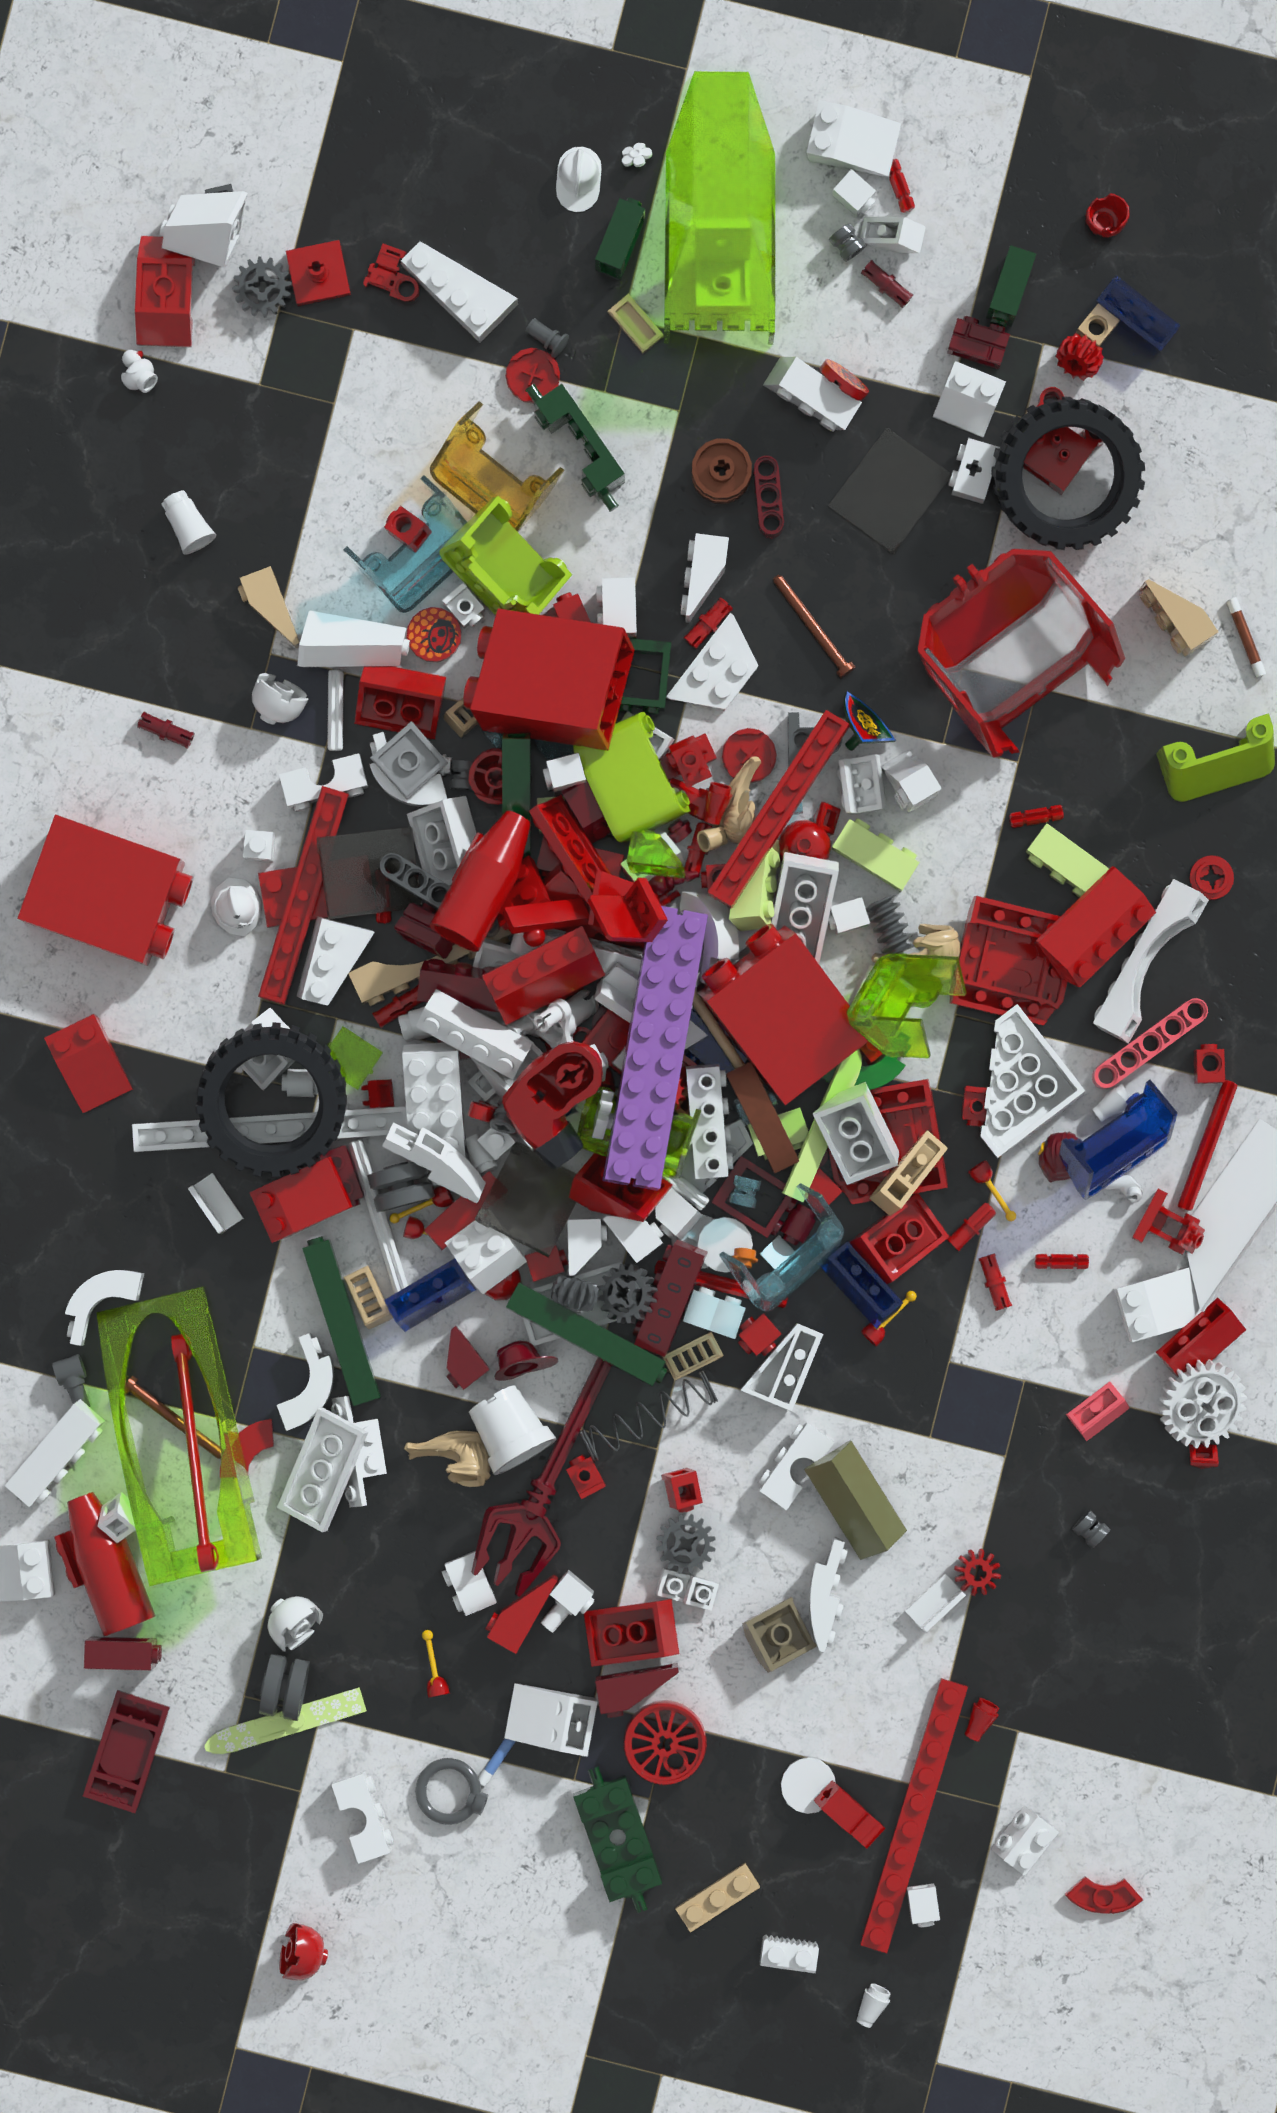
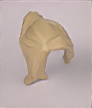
M757 756L751 757L728 785L732 788L731 794L733 796L721 818L720 825H714V828L722 826L725 829L726 838L736 844L741 842L755 820V804L753 801L748 800L751 779L761 764V760Z
M919 924V933L926 936L916 938L913 941V945L915 948L925 947L924 950L919 953L905 954L904 956H888L875 953L871 957L874 963L908 976L928 980H943L953 975L952 965L958 961L960 954L959 936L957 931L948 925Z
M451 1431L427 1442L406 1443L404 1446V1450L409 1453V1460L422 1456H441L455 1460L457 1463L449 1464L446 1469L447 1473H450L448 1479L453 1483L467 1487L484 1486L491 1476L489 1474L491 1467L487 1461L489 1455L478 1432Z

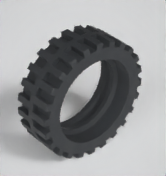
M1062 397V400L1056 401L1052 398L1043 400V405L1038 407L1032 405L1026 408L1028 413L1021 418L1016 416L1011 421L1014 425L1009 432L1004 430L1000 438L1003 442L999 449L995 448L993 456L996 458L995 467L992 466L991 475L995 478V485H993L994 494L998 496L999 506L1009 520L1023 534L1034 539L1039 544L1044 546L1050 545L1058 550H1065V547L1081 550L1084 549L1083 545L1089 543L1096 546L1102 543L1101 538L1109 535L1113 537L1117 534L1116 528L1122 522L1127 524L1131 519L1128 514L1132 507L1138 508L1140 500L1137 498L1139 489L1144 490L1145 481L1141 479L1142 471H1145V462L1141 460L1139 454L1142 452L1141 447L1134 440V434L1120 418L1101 405L1094 404L1083 398L1076 400L1071 397ZM1063 427L1082 428L1097 435L1110 451L1114 465L1113 483L1106 499L1093 512L1070 520L1052 518L1036 509L1026 495L1022 480L1023 464L1033 444L1046 433Z
M273 1022L272 1027H262V1023L254 1024L253 1028L244 1031L242 1028L236 1031L232 1038L229 1040L226 1038L220 1043L219 1048L212 1052L203 1069L196 1093V1114H199L201 1133H206L208 1137L207 1144L211 1149L214 1147L218 1149L220 1159L224 1162L229 1159L236 1163L235 1169L241 1172L244 1168L254 1171L253 1176L261 1177L262 1172L272 1173V1178L281 1177V1173L290 1171L291 1175L299 1173L301 1167L307 1165L310 1168L316 1164L317 1158L320 1155L325 1156L330 1150L333 1141H336L340 1134L347 1105L346 1080L341 1075V1065L337 1059L334 1060L331 1057V1050L326 1044L322 1047L316 1042L317 1036L309 1033L308 1036L300 1033V1027L292 1025L291 1029L282 1028L281 1023ZM261 1055H281L298 1062L312 1076L318 1090L319 1107L312 1125L303 1135L285 1144L265 1145L246 1138L231 1123L226 1111L225 1090L230 1077L244 1062Z

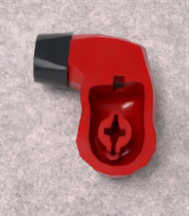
M576 1041L562 1043L535 1058L521 1072L502 1097L506 1114L518 1134L553 1170L574 1157L584 1145L570 1121L566 1120L565 1114L574 1105L594 1095L602 1083V1060L597 1051L587 1044Z

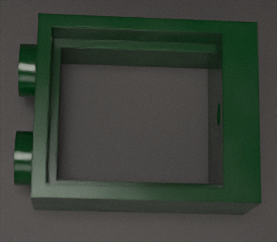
M619 198L595 258L596 271L619 280L622 279L645 222V208L641 207V202L632 198H627L626 200Z
M1010 245L986 316L987 319L991 320V324L1004 328L1007 325L1012 327L1036 253Z
M629 638L635 649L634 653L663 656L659 700L622 697L619 711L631 712L632 708L643 709L642 712H645V714L658 715L659 710L665 711L671 642Z

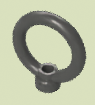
M454 1758L435 1760L422 1770L417 1779L415 1789L417 1803L422 1812L432 1821L452 1825L465 1821L473 1813L481 1816L488 1799V1794L481 1792V1784L477 1774L465 1762ZM444 1769H453L465 1776L470 1786V1794L465 1807L458 1812L450 1814L439 1812L433 1808L428 1801L426 1793L430 1778L436 1772Z

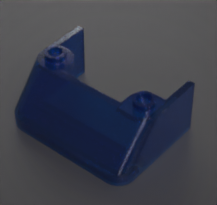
M1151 1080L1145 1083L1142 1094L1137 1092L1127 1099L1124 1113L1084 1141L1080 1138L1076 1140L1065 1138L1062 1140L1059 1157L1076 1190L1084 1200L1091 1198L1160 1150L1171 1139L1178 1112Z

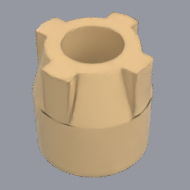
M720 826L698 832L697 841L699 847L704 852H709L727 844L728 839L724 832L725 829Z

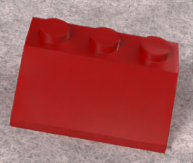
M364 666L359 682L354 724L400 732L412 721L426 738L435 739L444 698L446 677L393 666Z

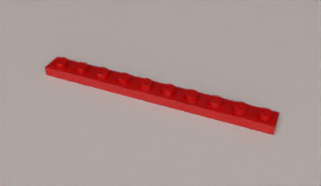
M943 1678L940 1679L862 1935L861 1946L884 1953L888 1952L968 1686Z

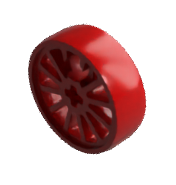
M662 1700L643 1706L631 1717L625 1729L623 1745L626 1759L638 1776L653 1784L672 1785L688 1779L698 1770L706 1753L707 1741L702 1722L690 1708L675 1701ZM660 1710L671 1711L667 1729H663L659 1715ZM677 1712L685 1716L686 1719L674 1731H671L675 1713ZM655 1713L659 1731H656L644 1717ZM641 1722L654 1736L649 1737L635 1733L634 1730L638 1723ZM691 1722L696 1730L695 1733L677 1737L676 1735ZM661 1736H664L666 1739H672L669 1749H666L664 1746H658ZM632 1738L652 1742V1744L634 1749L632 1748ZM698 1738V1748L696 1749L678 1744V1742ZM654 1750L643 1763H639L634 1756L636 1753ZM684 1751L696 1754L691 1763H688V1758ZM675 1753L680 1754L684 1759L683 1764L678 1768L669 1766L667 1762L668 1757ZM656 1755H659L655 1773L646 1770L644 1767ZM662 1763L671 1775H659Z

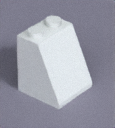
M239 191L181 195L177 204L171 205L168 221L164 220L160 229V236L163 237L162 248L225 268L240 237L247 193Z

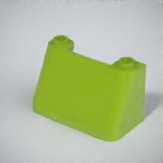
M496 496L485 504L440 549L439 554L443 561L495 616L498 608L539 615L573 574L559 558L550 557L543 560L508 522L512 517L509 503Z
M640 712L615 724L608 751L573 745L574 753H579L584 775L613 836L619 842L635 840L691 812L688 806L690 801L687 794L683 790L680 791L678 788L671 787L649 740L653 737L655 726L652 719L645 712Z
M1269 713L1249 721L1245 729L1246 737L1239 741L1240 746L1196 759L1192 747L1187 743L1175 742L1163 746L1156 755L1170 796L1176 801L1184 802L1270 774L1275 766L1274 730Z

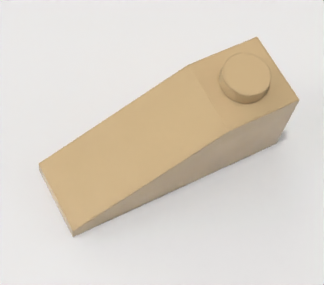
M271 566L241 577L242 585L238 586L242 601H248L250 606L295 648H299L300 641Z
M928 1130L925 1131L898 1162V1166H895L884 1178L869 1199L889 1216L896 1213L904 1206L948 1148Z

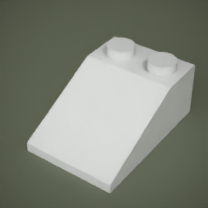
M819 100L807 148L808 159L811 162L889 177L901 123L846 105Z
M1190 1267L1114 1289L1129 1342L1139 1341L1185 1327L1202 1312L1200 1311Z

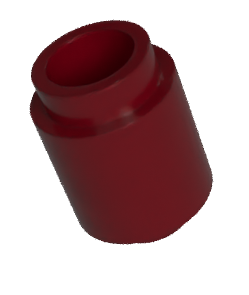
M797 1203L795 1209L793 1208L787 1216L780 1230L784 1233L782 1239L795 1246L799 1242L804 1244L816 1223L814 1218L817 1213Z

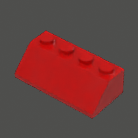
M1112 866L1036 942L1061 979L1080 988L1156 914V911L1144 893L1116 867Z
M578 926L482 974L481 977L505 1025L605 976V973L583 926Z

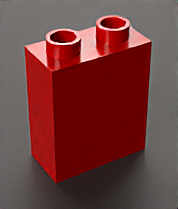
M498 608L493 627L484 626L480 631L477 653L478 657L484 659L479 677L470 676L466 682L463 698L464 707L471 710L483 731L501 734L531 733L532 739L608 751L635 649L623 627Z
M55 814L17 919L149 966L152 956L165 959L175 932V928L164 925L165 918L171 904L179 907L185 905L194 877L182 873L185 862L180 858Z
M768 924L756 931L746 941V945L751 952L734 965L729 958H724L705 971L701 978L707 986L701 989L698 995L747 1060L752 1063L754 1069L768 1088L786 1105L871 1040L873 1036L797 934L785 925L777 931L773 924Z

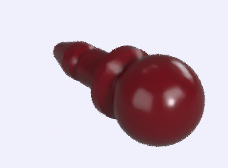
M685 871L684 873L672 876L669 875V872H666L665 875L658 874L650 879L649 884L653 892L657 895H662L667 889L673 891V885L694 880L699 876V872Z

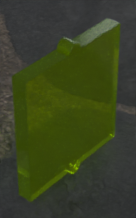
M342 1026L334 1040L328 1043L331 1057L334 1060L337 1059L341 1065L340 1072L342 1077H345L346 1083L359 1090L367 1076L373 1074V1067L383 1052L344 1026Z

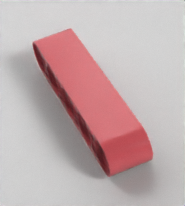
M1198 998L1183 1003L1098 1065L1092 1073L1093 1083L1101 1089H1108L1119 1083L1201 1023L1208 1014L1206 1003ZM1190 1004H1196L1200 1007L1201 1015L1198 1019H1193L1188 1015L1187 1009ZM1168 1020H1174L1178 1023L1179 1031L1176 1035H1170L1166 1032L1165 1024ZM1146 1036H1151L1156 1040L1157 1046L1154 1051H1147L1144 1048L1143 1040ZM1125 1052L1131 1053L1135 1058L1134 1065L1131 1068L1124 1067L1121 1063V1056ZM1106 1068L1111 1071L1113 1078L1109 1084H1104L1099 1080L1098 1074L1101 1069Z

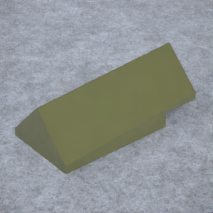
M851 1440L804 1469L860 1560L888 1551L907 1531Z

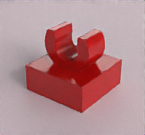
M392 1079L367 1081L368 1085L361 1087V1090H368L369 1100L362 1101L363 1105L370 1106V1108L394 1107Z

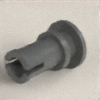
M536 318L532 319L525 330L526 334L544 344L546 350L551 349V356L553 358H556L564 350L569 340L567 333L560 336L559 331H552Z

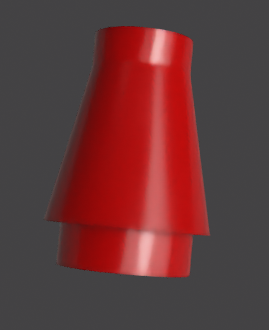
M711 782L709 788H706L705 822L720 825L721 818L733 796L730 786Z
M979 1698L978 1702L973 1705L968 1727L964 1734L970 1739L979 1742L983 1734L998 1718L997 1712L999 1707L986 1699Z

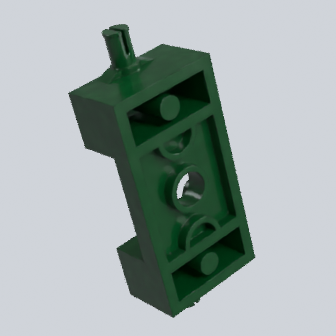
M535 384L529 386L525 391L534 402L536 411H534L535 419L543 430L548 428L552 434L568 423V428L575 439L581 438L585 443L583 444V450L592 462L582 469L581 485L589 497L594 495L598 501L601 499L609 512L616 509L619 504H617L610 492L625 483V473L564 385L560 384L544 396Z
M599 1766L594 1767L597 1778H595L592 1768L587 1770L593 1786L573 1793V1798L597 1861L609 1903L621 1898L632 1897L636 1913H640L641 1908L638 1901H640L643 1911L648 1909L642 1894L650 1888L661 1885L662 1878L626 1775L603 1782ZM617 1829L622 1830L626 1835L625 1841L620 1845L613 1844L609 1837L611 1832Z

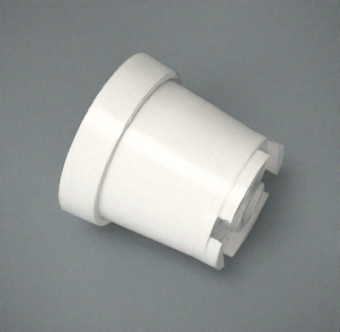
M515 1385L493 1394L494 1397L487 1401L486 1399L481 1401L469 1411L471 1419L488 1452L489 1458L487 1461L494 1475L504 1473L526 1462L556 1441V1437L549 1427L542 1425Z

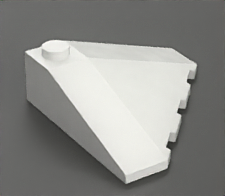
M1018 1004L995 1021L994 1032L997 1035L995 1049L991 1051L989 1070L992 1071L990 1087H987L984 1109H987L985 1126L982 1125L981 1138L997 1159L1085 1094L1084 1088Z

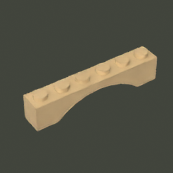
M500 927L499 932L495 936L487 939L507 944L510 942L508 937L513 934L508 929L505 931ZM453 945V949L446 959L438 956L431 958L456 965L459 963L458 960L467 956L470 960L475 959L476 952ZM373 961L348 974L363 1004L368 1002L370 1006H373L385 1000L383 995L391 991L396 995L409 989L408 983L419 980L423 962L409 965H386Z

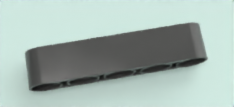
M389 853L381 859L380 870L387 879L436 909L439 908L441 902H435L433 894L438 889L448 891L450 887L448 884L398 854ZM392 860L400 862V870L395 874H390L386 871L387 864ZM422 875L424 877L423 885L419 888L411 887L410 879L412 876ZM497 918L494 927L489 931L486 938H491L499 932L500 925Z

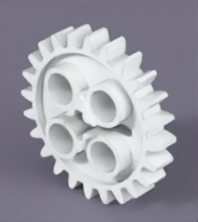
M1208 1359L1204 1366L1200 1360H1197L1196 1368L1187 1363V1371L1183 1373L1180 1369H1177L1179 1377L1177 1379L1169 1377L1168 1379L1172 1383L1171 1387L1163 1386L1162 1388L1167 1393V1396L1159 1397V1400L1165 1404L1158 1408L1162 1415H1164L1160 1420L1166 1425V1431L1172 1434L1176 1441L1181 1440L1185 1446H1188L1191 1442L1195 1448H1198L1200 1442H1202L1208 1448L1210 1440H1213L1218 1445L1220 1441L1219 1436L1223 1435L1228 1439L1227 1430L1230 1428L1236 1431L1237 1428L1233 1423L1235 1421H1243V1418L1238 1414L1247 1410L1241 1404V1402L1247 1400V1397L1241 1393L1246 1388L1239 1383L1241 1381L1240 1377L1234 1374L1230 1367L1225 1368L1221 1362L1215 1365ZM1206 1382L1204 1387L1198 1390L1199 1385ZM1222 1397H1225L1224 1401L1221 1404H1218V1401ZM1188 1403L1187 1408L1181 1411L1182 1406ZM1208 1418L1207 1422L1200 1426L1201 1422Z

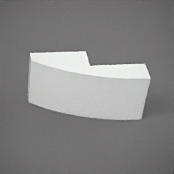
M662 1568L655 1595L712 1611L719 1584Z

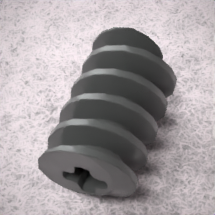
M896 895L876 901L866 908V912H875L869 921L871 923H879L873 929V932L883 933L877 939V942L887 944L881 949V953L891 954L890 956L915 947L913 943L906 942L912 937V933H903L908 923H899V920L905 915L904 912H895V909L901 905L900 902H891V899Z

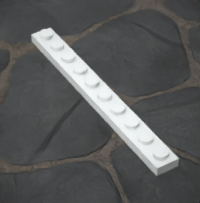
M406 1106L345 1110L344 1121L337 1139L386 1136L393 1122L408 1129ZM317 1112L229 1119L243 1136L260 1144L291 1142L303 1135L312 1125ZM200 1120L132 1124L134 1152L209 1147L207 1144L208 1137L205 1132L201 1133L199 1127Z

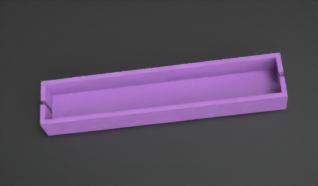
M665 906L661 907L668 921L653 942H644L602 1180L628 1185L632 1178L635 1179L633 1181L634 1187L656 1191L661 1187L708 914L683 910L678 915V909Z

